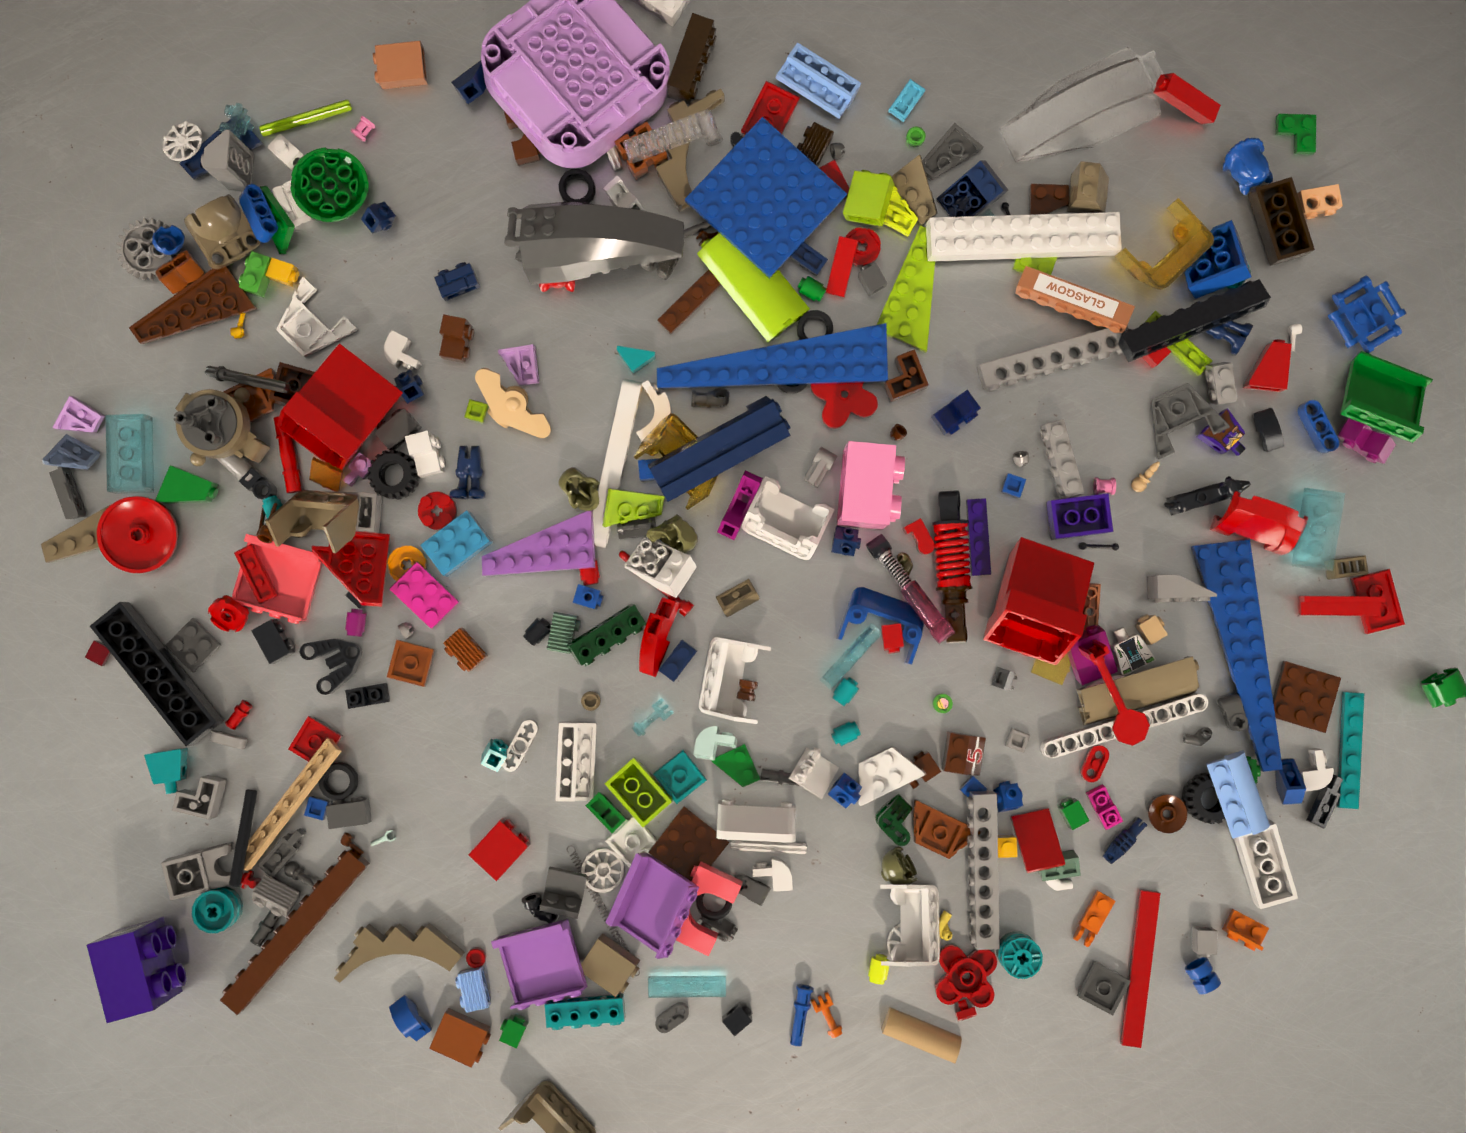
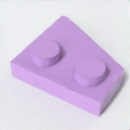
M535 345L498 350L499 355L502 356L507 364L506 366L513 373L515 380L520 386L539 383Z
M69 396L53 428L97 432L105 416L76 397Z

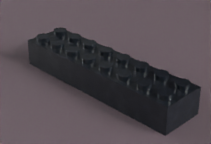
M129 602L117 603L90 625V628L186 747L195 745L224 721Z

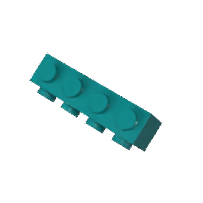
M618 994L616 997L613 995L564 998L557 1002H553V999L548 1000L545 1003L546 1028L560 1030L564 1026H571V1028L577 1029L583 1027V1025L599 1027L603 1023H610L612 1026L620 1025L621 1022L625 1021L626 1017L624 994Z

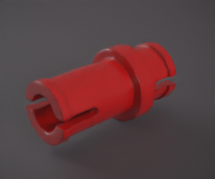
M242 700L239 705H236L234 707L235 711L225 722L226 726L236 730L243 718L249 715V710L253 707L252 704Z

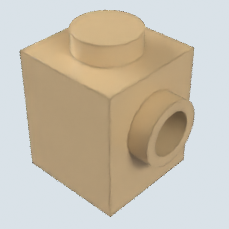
M1146 614L1138 619L1139 623L1134 625L1146 645H1152L1168 635L1163 628L1165 626L1164 622L1159 616L1156 617V615L1149 616Z

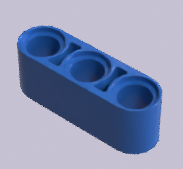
M249 184L239 196V203L256 239L267 243L277 232L278 225L262 190L255 184Z
M1316 400L1302 403L1298 407L1297 412L1316 450L1320 453L1335 451L1339 447V439L1321 404ZM1307 406L1312 408V414L1307 412ZM1316 423L1321 425L1320 431L1316 429ZM1325 440H1328V441H1329V443H1330V447H1329V448H1327V447L1325 446V444H1324Z

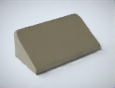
M749 579L716 596L726 617L733 615L760 599Z

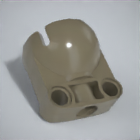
M230 194L208 202L196 209L195 214H189L184 219L187 229L207 258L209 266L213 269H221L242 259L260 245V241L256 239L247 218ZM247 237H252V238H254L255 241H256V244H255V245H249V244L246 242V238H247ZM219 255L222 258V263H215L212 260V256Z

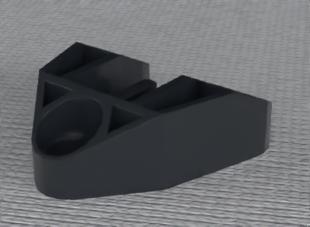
M329 639L305 643L301 646L299 653L305 660H314L339 649V653L325 659L326 665L329 669H332L344 662L347 664L318 680L316 688L320 694L328 695L334 693L356 673L362 656V648L359 644L343 639ZM307 646H311L314 649V654L311 657L305 655L304 651ZM350 646L357 648V655L355 657L349 656L348 648ZM325 680L331 683V689L327 692L321 688V684Z

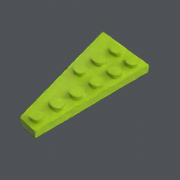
M920 225L877 325L886 323L888 337L926 353L935 261H928L926 228Z

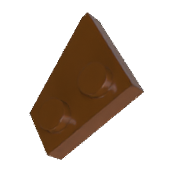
M1030 185L1029 215L1050 214L1069 204V185Z

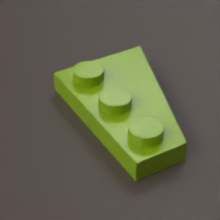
M608 488L602 526L609 527L618 523L623 524L632 520L662 515L664 496Z

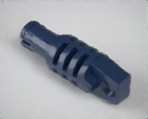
M1137 817L1128 829L1122 830L1110 843L1102 856L1108 863L1113 864L1121 856H1124L1136 843V837L1148 826L1145 822L1139 826L1143 821L1142 819Z

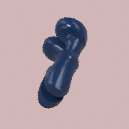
M1230 321L1205 331V333L1213 336L1214 339H1225L1231 344L1230 353L1236 356L1251 332L1253 325ZM1229 328V329H1231V330L1237 332L1238 335L1233 334V333L1227 331V329Z
M460 446L457 469L455 470L459 483L456 489L450 491V497L468 499L467 480L470 475L471 489L469 490V498L484 499L486 493L481 489L479 483L483 473L480 447L471 446L470 459H468V447Z

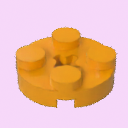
M402 546L393 550L388 558V568L391 577L397 581L409 569H404L403 561L411 560L412 566L418 561L427 569V559L421 550L413 546Z

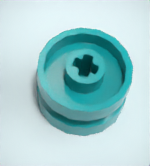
M227 886L202 893L196 898L192 906V918L195 925L206 933L215 934L231 927L239 920L242 914L243 903L241 897L234 889Z

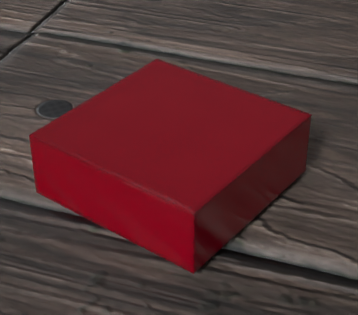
M94 640L85 658L100 666H104L111 653L104 644Z

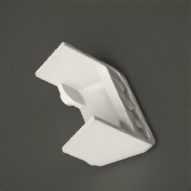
M720 637L713 638L709 646L699 700L700 711L732 721L757 724L758 720L746 717V703L736 698L737 692L741 689L739 680L743 678L745 662H753L757 657L758 649L771 651V647Z
M718 800L716 838L795 842L796 806L789 802H781V806L777 807L744 806L734 804V800Z
M880 885V889H891V899L894 904L900 905L901 945L894 946L891 952L892 961H881V965H937L940 959L939 892L937 887L934 885Z

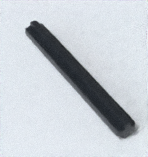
M247 789L245 791L229 880L230 886H241L257 797L256 790Z

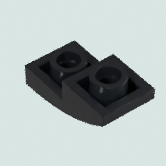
M1273 408L1254 413L1256 431L1261 433L1263 451L1270 452L1284 447L1281 428Z
M387 683L345 690L348 709L390 702Z

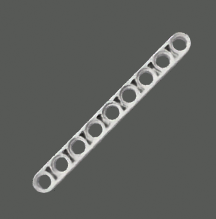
M623 379L598 489L599 505L593 511L594 545L606 548L608 544L611 526H602L608 488L620 490L642 392V382Z
M1192 693L1138 711L1145 714L1150 724L1149 728L1204 711L1208 707V699L1202 694ZM1198 697L1200 705L1195 707L1193 702ZM1178 703L1182 705V710L1179 713L1175 711V706ZM1159 709H1162L1164 711V715L1161 719L1157 717V711ZM1115 718L1044 740L1040 745V751L1046 757L1056 758L1116 739L1112 730ZM1105 726L1109 728L1107 736H1103L1101 732ZM1086 732L1091 734V739L1088 742L1083 740V735ZM1071 738L1073 741L1070 748L1065 746V740ZM1049 744H1053L1055 748L1051 754H1048L1046 751Z

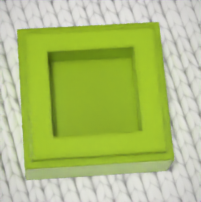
M469 399L464 417L484 423L489 405Z

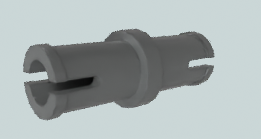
M762 769L761 781L776 782L778 785L789 784L799 786L789 779L792 773H786L784 770Z
M270 910L265 919L260 921V927L250 942L261 947L268 934L273 932V926L279 919V916L274 915Z

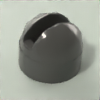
M842 143L830 144V153L833 159L840 158L845 154V151L842 150L845 148Z

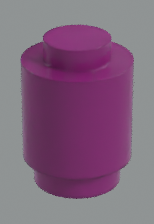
M351 608V612H347L345 626L347 635L362 637V633L365 632L367 614H364L362 609Z

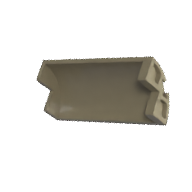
M1187 656L1184 659L1114 679L1113 681L1126 708L1139 710L1195 693L1199 688L1197 677L1199 665L1193 656ZM1105 683L1076 689L1081 703V707H1078L1083 726L1115 717L1119 713Z

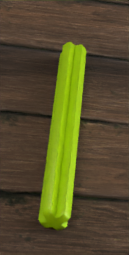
M346 99L260 125L259 130L263 136H268L351 111V104Z

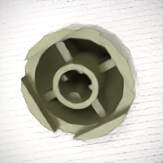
M899 846L890 850L883 857L881 875L885 881H889L892 885H910L917 881V878H914L917 871L909 855L904 856L901 852L904 849Z

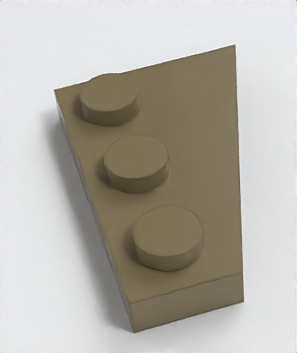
M918 155L891 177L894 186L898 189V193L903 200L905 199L910 210L917 216L919 223L924 225L929 218H933L938 212L928 184L927 174L923 167L922 157Z

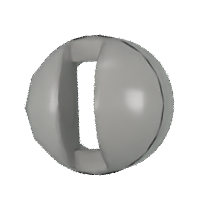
M1018 451L1014 453L1013 459L1015 464L1019 467L1026 466L1029 462L1028 452Z
M405 622L397 626L404 639L413 634L414 628L412 624Z

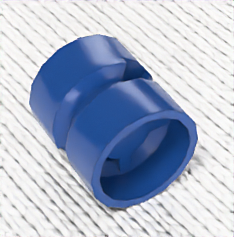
M1207 957L1195 959L1185 967L1189 978L1194 980L1193 985L1197 992L1202 995L1214 991L1221 985L1216 972H1212L1213 967Z

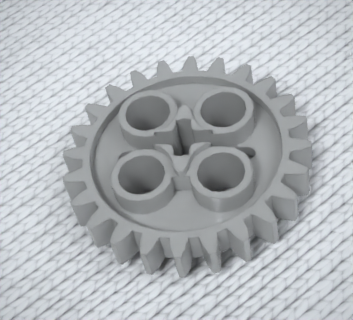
M143 218L142 223L135 220V226L129 223V230L123 228L125 236L119 235L118 237L122 239V242L116 243L121 247L116 252L122 256L117 259L123 262L121 266L127 269L126 272L133 274L134 277H141L145 281L148 277L154 281V276L157 277L156 270L163 264L172 261L179 253L159 255V251L156 250L152 243V238L148 240V236L150 233L157 231L161 226L164 228L169 226L167 224L164 225L160 220L156 223V220L153 218L150 221ZM138 244L137 249L133 251V246ZM149 259V263L143 266L144 261Z

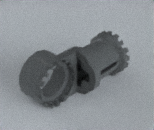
M717 388L708 393L692 390V397L694 398H692L691 407H695V405L707 406V408H710L711 405L720 407L723 405L724 407L729 403V391L725 388Z

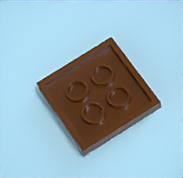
M1283 661L1273 695L1275 718L1326 733L1341 678Z
M683 806L648 853L686 879L692 881L693 877L690 874L694 865L699 866L700 861L712 866L729 844V841L716 838L717 832Z

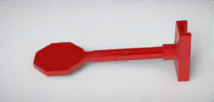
M1094 639L1092 640L1094 646L1085 649L1080 646L1078 649L1081 655L1097 666L1119 711L1112 727L1117 741L1133 746L1145 740L1150 724L1144 713L1126 708L1104 662V656L1109 654L1110 651L1105 644Z

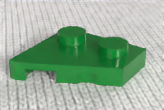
M745 744L716 756L715 760H711L742 787L761 780Z

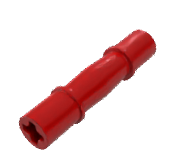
M279 416L274 417L276 439L279 442L280 457L284 470L282 475H284L286 492H301L300 470L297 468L293 440L277 427Z

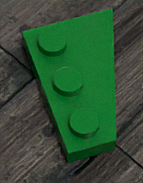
M260 186L278 225V230L272 239L279 255L286 254L295 225L267 186Z

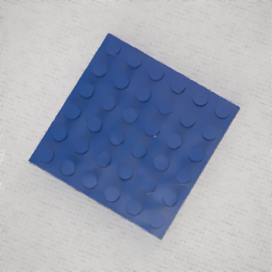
M762 117L685 198V202L767 277L771 278L842 202L847 193Z

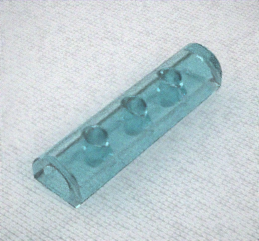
M871 623L819 680L832 690L878 640L882 632Z

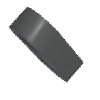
M678 1002L661 1013L655 1022L656 1029L661 1033H667L684 1022L689 1015L688 1006L685 1003ZM677 1008H679L680 1010H685L683 1013L684 1016H681L679 1014L676 1017H674L673 1015L677 1013ZM671 1018L667 1024L668 1027L660 1026L661 1019L666 1021Z

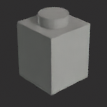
M1192 927V950L1200 957H1210V954L1217 955L1218 931L1212 927Z

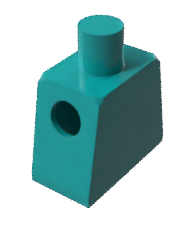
M188 748L144 755L153 784L164 783L166 794L176 793L178 791L177 781L187 779Z

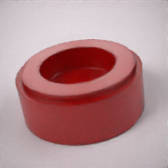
M479 947L472 948L466 955V962L472 968H479L486 961V953Z

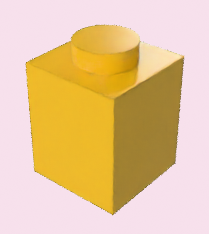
M271 258L265 276L273 281L293 287L294 282L298 280L299 269L293 264Z
M1013 834L998 835V858L1017 857V837Z

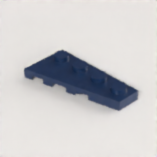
M235 114L202 143L194 156L181 161L179 164L193 179L208 173L201 164V156L204 154V148L224 130H230L250 150L263 145V143L245 122Z

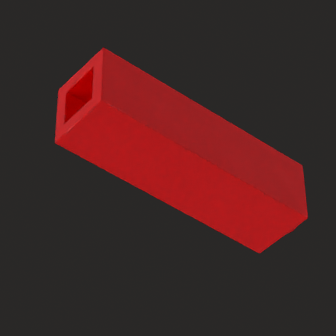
M1174 73L1160 75L1153 92L1199 124L1214 123L1221 106Z

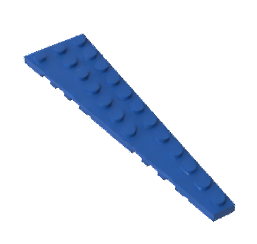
M886 323L657 368V388L888 381Z
M1250 539L1191 546L1197 568L1200 570L1203 587L1217 594V597H1210L1211 601H1208L1214 615L1213 619L1218 629L1219 639L1232 680L1235 683L1237 694L1241 698L1243 709L1248 719V731L1253 741L1254 751L1261 771L1283 770Z

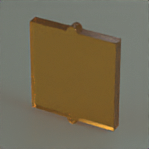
M313 457L309 480L322 485L323 488L326 487L339 492L343 470L330 465L329 462L326 463Z

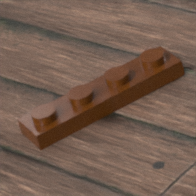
M708 269L657 321L672 334L721 286V283Z

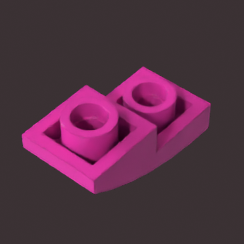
M1103 784L1086 792L1105 830L1123 822L1116 805L1112 802Z

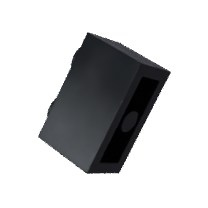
M271 619L251 630L269 664H276L295 653L293 650L294 644L290 638L286 637L284 633L285 627L281 621Z

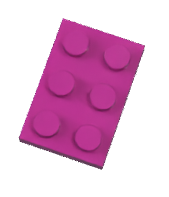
M418 561L389 588L431 629L459 602Z

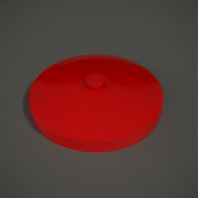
M143 496L126 497L111 504L102 514L97 526V542L103 556L116 568L129 573H145L161 567L172 557L178 543V527L171 512L160 502Z

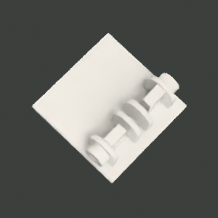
M806 747L789 779L822 799L839 767L823 758L820 754V749L816 747L809 749Z

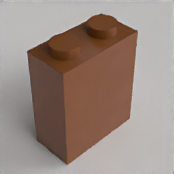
M448 1008L429 1049L472 1068L474 1063H479L483 1052L480 1051L482 1045H487L491 1034L488 1033L490 1026Z

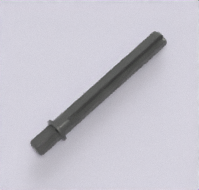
M207 366L205 371L206 375L216 378L218 381H231L282 393H288L290 384L284 381L232 371L224 366Z

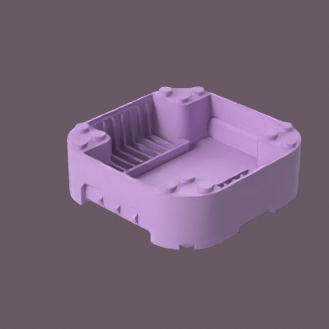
M530 0L515 13L509 14L493 26L483 40L481 62L485 84L489 93L542 155L558 166L580 168L595 162L615 146L614 141L625 134L629 135L635 128L652 117L662 107L666 99L670 66L666 50L661 43L655 46L615 0Z

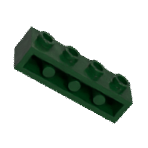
M629 604L566 646L578 665L588 666L595 661L594 658L599 654L603 656L610 652V647L613 645L624 643L627 640L626 637L630 634L636 635L641 632L646 622L635 604Z

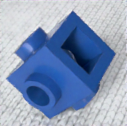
M843 773L835 781L828 795L844 808H847L851 803L854 805L861 797L859 792L862 786Z
M1002 782L999 783V787L993 790L997 794L998 812L1016 810L1024 806L1022 791L1018 783Z

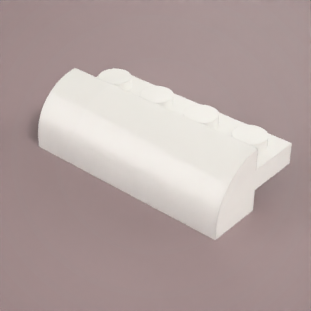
M558 722L555 801H590L593 798L596 723Z

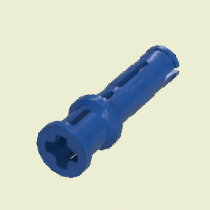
M799 984L796 987L798 993L797 999L794 1001L796 1010L790 1044L793 1046H802L807 1011L811 1008L810 997L814 991V988L809 985Z

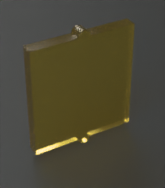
M1068 654L1057 665L1036 659L1031 673L1063 685L1067 673L1070 672L1071 663Z

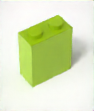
M868 170L854 171L843 210L845 219L851 222L883 226L894 187L892 177L887 173L875 174Z

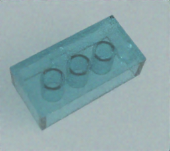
M146 414L105 415L107 492L114 494L154 493L153 417Z
M1304 488L1300 518L1303 519L1304 516H1308V521L1294 547L1292 566L1333 571L1345 493Z

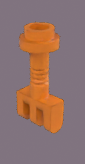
M826 992L824 993L827 999L826 1002L823 1001L821 995L817 997L820 1002L819 1005H817L814 998L810 1001L815 1012L822 1011L830 1028L827 1031L828 1035L836 1038L843 1034L841 1031L842 1026H837L829 1007L834 1004L829 993Z

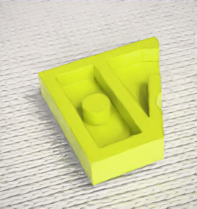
M894 186L884 224L909 237L918 218L909 209V205L905 199H902L897 191L898 189Z

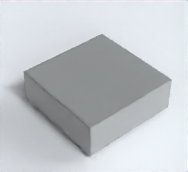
M1011 728L1005 746L1024 753L1030 734Z

